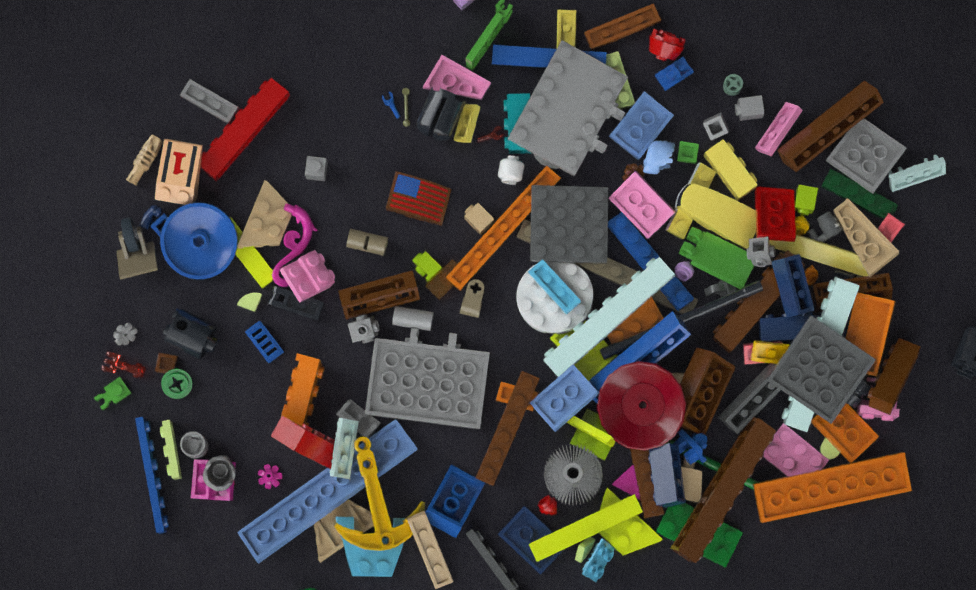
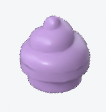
M689 261L680 262L675 267V276L682 281L690 279L694 274V269Z

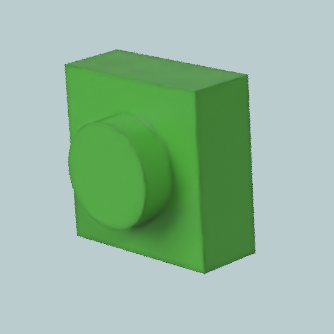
M680 141L677 161L696 164L699 144Z

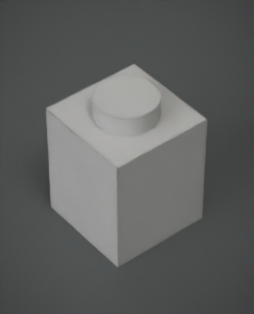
M762 95L739 98L737 104H735L736 116L739 115L740 121L763 118Z
M722 113L714 115L703 122L710 140L729 132Z
M307 156L306 179L326 181L327 159Z

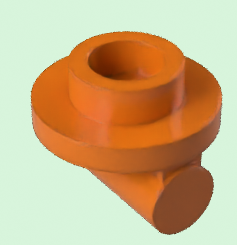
M811 265L804 270L808 286L815 283L818 278V271Z

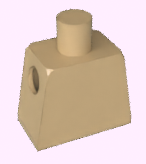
M684 458L681 469L685 499L699 502L701 499L702 471L695 470V462L690 465Z

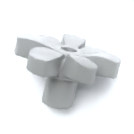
M126 323L125 326L119 325L116 328L117 331L113 333L114 338H116L115 342L118 345H127L129 340L132 342L135 340L136 336L134 334L137 333V329L132 327L131 323Z

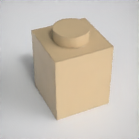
M479 203L475 206L472 204L465 211V220L480 235L494 223V218Z

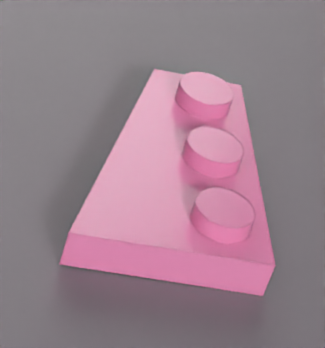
M441 55L423 85V89L430 90L433 87L434 91L439 92L441 88L455 95L482 100L491 82Z

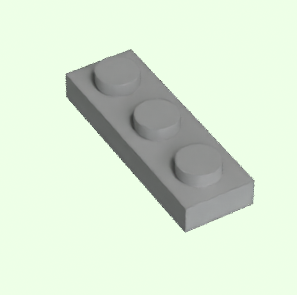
M189 79L180 94L182 98L227 124L232 121L239 109L236 105Z

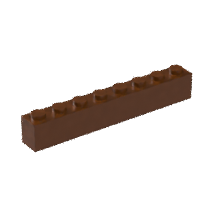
M753 418L743 428L670 549L693 563H697L703 557L704 549L713 540L717 528L723 524L724 516L733 507L737 495L743 491L744 483L753 474L755 465L763 458L764 450L773 441L776 430L759 418Z

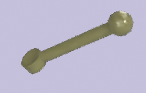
M404 88L402 90L405 115L403 125L408 127L410 125L408 120V95L410 91L408 88Z

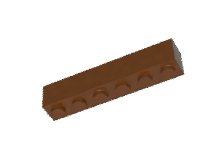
M863 81L777 150L783 163L797 172L884 103L877 88Z
M787 250L785 254L781 252L775 258V260L791 257L794 255ZM768 267L762 274L764 278L760 283L763 291L741 299L737 303L739 308L736 311L731 310L725 317L727 322L723 326L719 324L712 332L715 334L712 339L729 354L780 296L775 273L771 267Z
M521 371L476 479L494 486L540 378Z

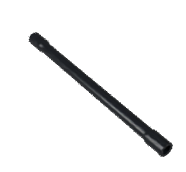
M758 280L744 286L740 290L678 317L686 324L743 298L762 292L763 287ZM650 329L599 349L603 359L605 360L626 350Z

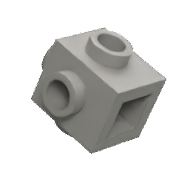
M769 238L749 239L747 258L748 260L751 259L753 266L765 267L766 265H772V257H775L776 253L774 245L771 246Z
M361 315L356 317V321L348 323L352 342L362 340L363 343L374 341L373 337L378 335L379 324L377 320H374L373 316Z

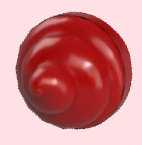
M547 495L539 501L538 507L541 513L545 515L557 514V501L554 497Z

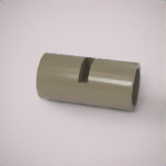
M350 229L346 247L384 256L388 237Z

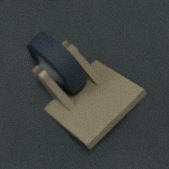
M131 217L122 219V231L118 232L122 249L117 250L120 280L158 270L154 241L146 243L141 226L136 227Z

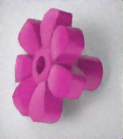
M267 464L264 466L265 470L258 471V475L262 477L258 479L260 485L265 483L266 489H271L272 485L274 487L280 485L278 479H282L283 476L282 473H277L279 471L277 466H273L271 469V466Z

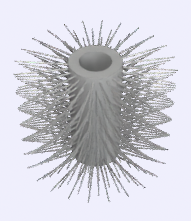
M578 444L575 461L573 446V463H571L572 455L570 461V457L568 460L564 448L565 457L559 448L561 455L556 450L558 457L553 453L554 457L549 460L551 462L545 465L547 468H544L548 472L544 473V475H548L544 479L553 476L545 482L547 484V481L550 480L548 482V490L551 493L559 490L555 493V499L559 496V501L562 497L561 501L563 503L566 496L565 504L569 495V505L571 493L573 504L575 487L576 490L578 488L584 503L581 492L586 500V495L591 500L589 493L596 495V491H598L596 488L602 485L600 483L602 479L599 478L603 477V475H600L602 466L600 465V468L597 470V456L592 455L591 451L588 453V449L585 453V447L581 453V446L577 457ZM575 471L579 475L577 478L572 479L568 474Z

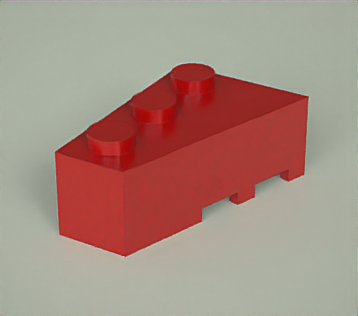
M282 416L271 436L293 451L331 469L335 440L329 436L325 439V435L317 430L312 432L313 429L305 424L301 426Z

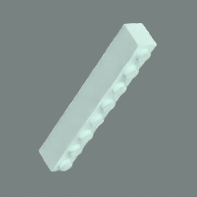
M660 257L658 259L652 258L646 264L647 268L642 273L639 270L631 277L632 282L628 285L624 283L617 289L618 294L615 297H608L602 303L603 307L599 311L595 309L587 316L589 320L584 324L580 322L573 328L575 332L572 335H565L559 341L560 345L556 349L552 347L544 354L546 358L543 360L558 377L569 367L580 361L675 277L674 272Z
M837 277L834 280H830L827 291L830 292L827 299L824 298L821 309L823 311L821 317L818 316L817 320L842 336L859 285ZM789 396L790 404L782 413L783 423L807 432L814 412Z

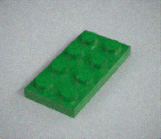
M686 503L668 507L656 533L675 541L695 508ZM723 523L715 531L711 543L707 544L704 549L703 557L726 568L743 532Z

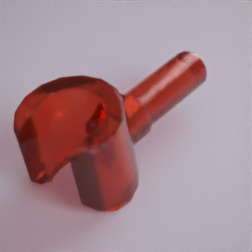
M497 126L492 133L477 138L478 143L492 138L500 140L504 134L497 135L495 131L501 130L502 127Z

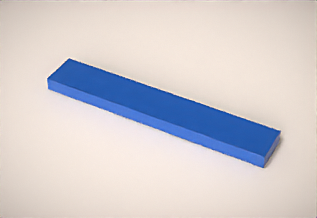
M493 45L492 64L547 68L557 49ZM583 51L606 64L607 52Z

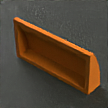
M857 292L846 340L876 359L866 374L877 376L895 301Z

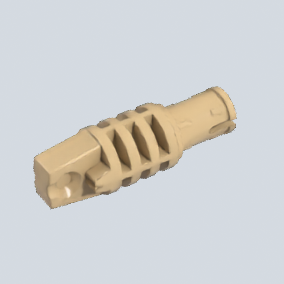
M151 135L142 146L134 160V167L126 178L128 182L137 186L144 171L147 172L163 143L160 138Z

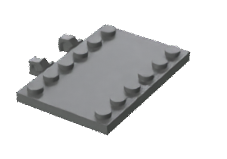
M562 40L510 133L508 140L575 176L588 151L593 152L595 149L602 154L605 152L608 145L598 140L599 136L597 135L605 119H609L612 116L621 121L625 115L624 111L617 108L619 104L615 101L628 77Z
M411 328L410 338H405V342L375 338L365 415L480 429L490 352L460 349L461 344H456L457 334L449 333L448 345L422 344V341H418L419 329Z

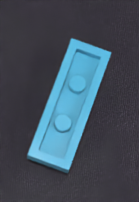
M543 259L528 271L529 275L566 315L581 303V300Z

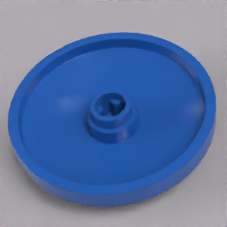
M197 202L178 208L168 217L161 231L160 244L166 262L177 273L191 279H207L220 274L230 265L237 251L238 236L234 223L223 210L212 204Z

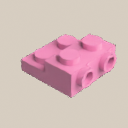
M316 250L301 256L297 261L282 267L280 270L299 303L330 288L335 283L333 271L327 270L324 265L325 259L323 255L317 254Z

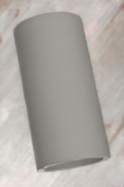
M395 306L392 325L431 331L434 312Z

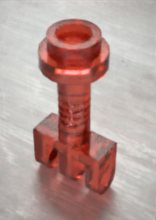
M106 352L108 357L113 358L112 360L104 358L103 362L110 364V367L102 366L101 370L114 374L116 368L133 373L134 378L143 377L145 366H142L141 363H136V365L119 361V354Z

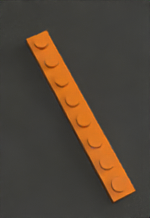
M546 166L446 276V279L461 290L531 213V186H555L561 177Z

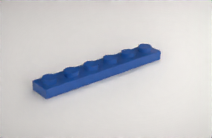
M622 212L608 221V228L643 270L647 268L646 264L652 258H659L658 254ZM676 276L660 289L678 312L694 300Z
M144 417L135 418L156 533H165L169 523L167 516L163 514L162 508H165V501L163 496L160 497L159 489H162L160 478L156 477L155 470H158L156 458L153 459L152 451H155L153 440L149 439L148 432H151L150 422L146 421Z

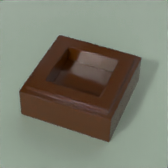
M158 353L155 372L166 374L168 370L175 369L178 356Z

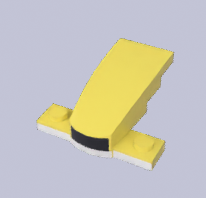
M698 163L689 183L681 189L675 203L676 212L672 215L665 230L680 239H684L694 220L725 240H730L740 247L747 249L749 247V239L753 238L756 233V210L724 194L709 189L716 171L702 163Z

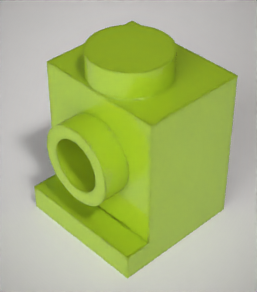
M426 251L423 254L419 253L412 260L417 266L415 270L422 277L426 275L428 283L442 271V267Z

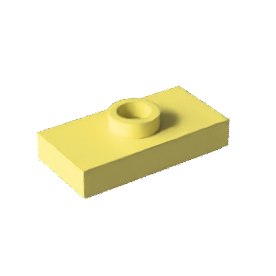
M465 104L459 117L454 141L471 143L480 106Z

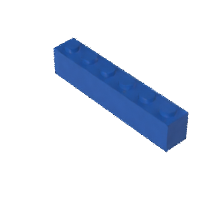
M672 311L592 377L589 382L599 393L608 375L620 366L637 361L656 364L691 334L684 322ZM599 394L593 399L596 403H598Z

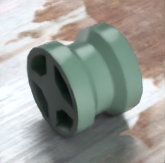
M736 74L727 76L723 83L724 92L730 96L739 94L743 87L742 78Z

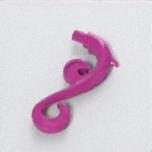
M286 203L284 210L295 216L297 223L301 222L303 235L299 243L294 241L295 238H300L297 231L291 230L284 235V245L292 251L278 262L272 272L273 281L281 287H288L289 285L285 278L279 276L280 268L301 254L310 242L312 231H317L309 214L303 208Z

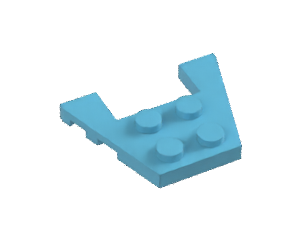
M336 517V523L354 530V517ZM393 518V528L403 524L405 518ZM340 535L352 576L392 577L404 542L388 550H364L350 544ZM382 538V542L386 544L388 539Z

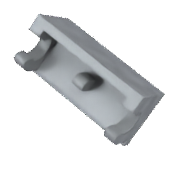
M351 399L336 414L339 418L359 421L357 432L367 438H370L381 424L374 417L365 415V410Z

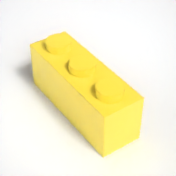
M723 139L704 153V158L713 170L716 171V174L734 198L739 201L757 187V179L752 172L748 173L745 169L746 164L742 158H737L733 153L735 151L733 146L729 142L726 143Z

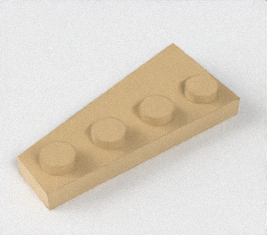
M846 199L833 210L869 278L899 254L895 246L849 199Z

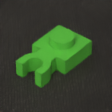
M121 377L104 387L105 394H99L94 399L96 401L102 398L105 399V403L100 406L102 410H105L111 401L117 404L130 395L131 392Z

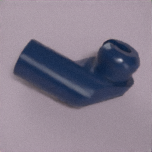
M152 205L144 213L139 227L141 226V228L148 230L153 216H161L162 208Z

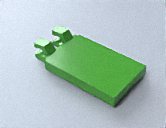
M500 0L496 4L495 16L466 57L467 69L474 70L502 29L503 24L508 22L513 13V5L509 3L508 8L504 10L505 0Z
M692 227L686 239L697 245L694 247V245L684 241L679 254L691 259V265L742 289L754 267L751 259L748 260L747 251L709 232L702 233L701 230Z

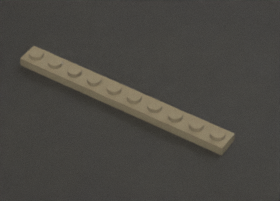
M524 220L517 238L530 244L531 222ZM608 257L607 264L574 263L620 286L624 283L628 285L632 282L631 277L638 272ZM661 290L652 296L655 302L678 312ZM694 298L693 302L678 313L684 314L694 310L698 299Z

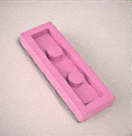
M786 102L755 149L760 153L772 156L803 110L797 105Z

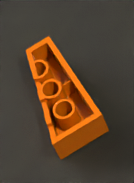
M297 353L296 360L299 363L298 367H295L292 371L291 382L293 384L288 388L286 401L288 402L283 407L281 417L284 416L301 426L302 424L309 426V423H306L307 417L312 415L314 405L311 403L313 397H317L319 391L317 382L318 378L322 379L324 367H322L320 359Z

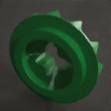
M178 368L168 370L163 375L161 382L164 393L174 399L187 396L193 384L191 376L185 370ZM173 377L177 381L182 380L180 383L181 389L178 386H172L174 383Z

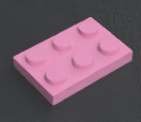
M637 171L609 197L615 206L647 239L651 238L676 212Z
M784 423L774 434V439L764 450L763 456L787 477L821 470L829 461Z

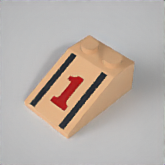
M171 139L164 140L156 182L155 200L183 205L196 201L203 145Z

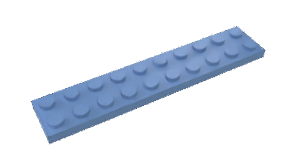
M396 419L368 438L371 442L370 450L374 453L378 478L418 450ZM361 443L359 448L363 449L364 443ZM355 448L350 479L332 477L329 473L331 469L326 468L237 532L258 564L366 487L364 478L361 476L357 460L358 452ZM366 460L363 462L364 467L368 468L369 462Z

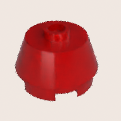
M654 28L652 35H649V52L655 54L656 58L667 61V59L676 60L685 48L686 39L681 37L679 40L675 34L663 30L658 31Z

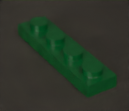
M830 169L821 186L845 200L849 199L854 205L882 220L886 218L888 213L893 216L898 207L896 203L875 192L872 194L855 181Z

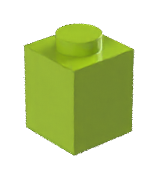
M804 185L797 187L795 195V211H797V214L809 215V213H813L818 188Z

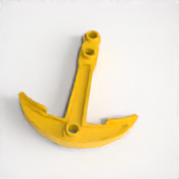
M367 437L357 438L354 442V448L358 452L357 460L361 476L364 478L375 532L363 534V531L348 529L338 523L334 527L346 541L364 550L382 551L392 549L409 539L413 533L407 518L403 520V524L392 527L377 476L378 469L374 453L370 450L371 442ZM359 442L364 443L363 449L359 448ZM365 460L369 462L368 468L363 465ZM421 501L408 517L424 511L425 502ZM384 536L388 539L386 544L382 542Z

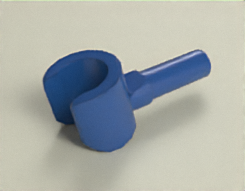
M389 92L391 97L389 100H385L382 95L384 104L392 109L395 117H401L395 107L393 94Z

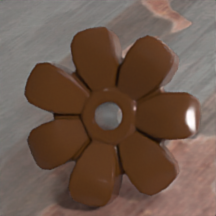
M636 163L628 164L624 170L625 175L622 176L624 182L635 171L644 177V166H637Z

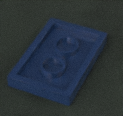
M525 506L498 533L540 575L563 551L561 550L538 562L536 561L529 544L553 532Z

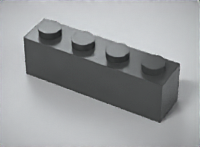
M770 363L718 416L731 431L738 434L780 391L779 388L766 380L777 364Z

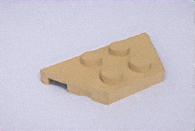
M264 181L239 240L237 245L239 249L255 246V248L263 247L265 245L280 246L292 215L284 210L287 202L267 181Z
M348 499L314 524L318 560L320 563L344 547L340 534L334 527L336 517H354V530L365 533L374 526L370 511Z

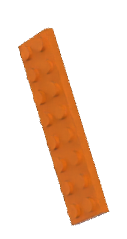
M904 452L753 484L761 523L912 491Z

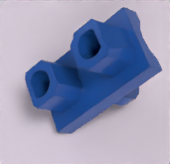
M681 57L655 74V77L663 89L667 91L693 74L694 71L688 65L685 58Z
M681 429L678 432L680 438L673 443L679 446V454L688 448L689 450L683 456L690 465L697 460H700L702 463L707 461L706 457L702 454V448L705 449L707 447V436L704 433H694L691 438Z

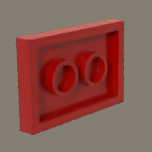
M756 187V238L768 237L769 240L795 242L794 190Z

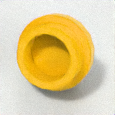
M803 215L795 218L796 234H806L809 230L807 219Z

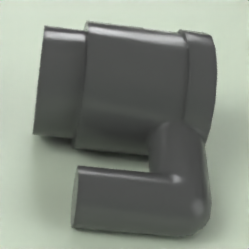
M829 211L817 218L823 234L818 236L814 229L809 230L807 234L811 239L825 242L842 232L843 228Z

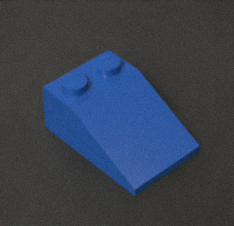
M451 465L425 512L429 523L456 538L485 483Z

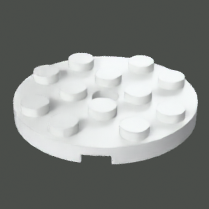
M546 262L581 300V303L566 315L529 275L528 271L534 267L532 266L523 275L517 288V305L523 319L532 328L542 333L563 334L572 331L580 322L583 323L589 315L593 303V288L587 274L574 263Z

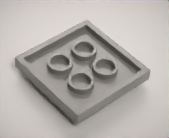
M862 119L845 134L826 161L873 194L905 152L906 147L866 119Z

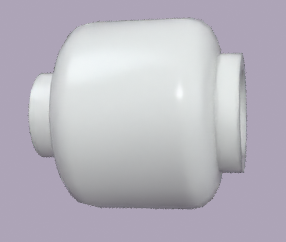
M508 156V158L502 159L498 171V177L502 179L501 182L516 185L517 182L522 180L524 164L516 156Z

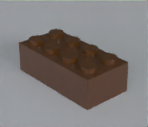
M696 347L680 383L686 401L685 418L681 428L691 433L706 434L735 369L734 365L714 352Z

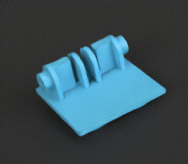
M601 538L600 542H597L594 547V553H591V558H588L589 561L585 563L582 575L597 582L602 577L607 562L613 558L615 548Z

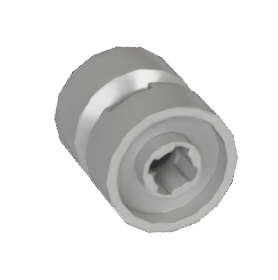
M197 432L186 433L180 441L182 452L190 458H202L208 451L209 444L207 439Z

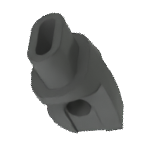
M720 280L718 284L711 285L704 289L706 297L715 295L724 297L735 292L736 287Z

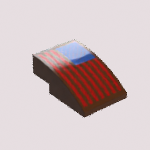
M396 171L386 210L405 215V217L442 226L452 189Z

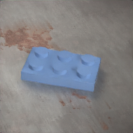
M643 92L609 137L639 160L674 115L646 92Z
M572 365L536 396L530 404L556 432L599 393L582 373Z

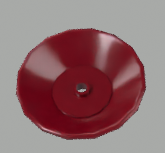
M637 361L622 365L608 375L599 390L597 410L602 427L608 435L614 438V441L629 449L646 451L661 447L676 436L684 422L686 401L682 386L671 372L655 363ZM641 401L646 402V408L640 406Z

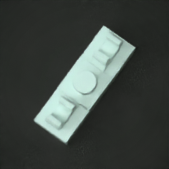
M933 155L934 160L932 161L924 158V163L914 165L906 170L898 167V172L894 174L890 170L888 174L891 191L894 192L946 174L944 158H938L937 155Z
M339 418L337 432L335 433L330 476L350 479L354 442L359 421Z

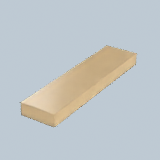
M425 511L408 517L407 521L435 589L452 583L453 579Z

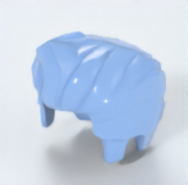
M662 140L652 142L644 160L643 172L658 174L660 170L670 168V164L666 163L673 162L669 157L674 152L675 143Z

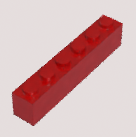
M270 78L269 81L266 80L262 83L257 95L254 94L249 98L248 105L244 110L240 109L235 115L236 119L232 124L228 123L222 131L224 133L212 141L210 144L211 148L207 152L202 153L200 168L216 182L290 97L289 92L274 79Z

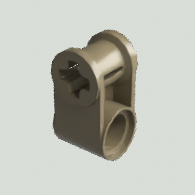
M474 279L469 282L460 314L479 318L484 294V284L480 280ZM475 284L479 285L478 288L481 289L476 294L473 293V289H470Z

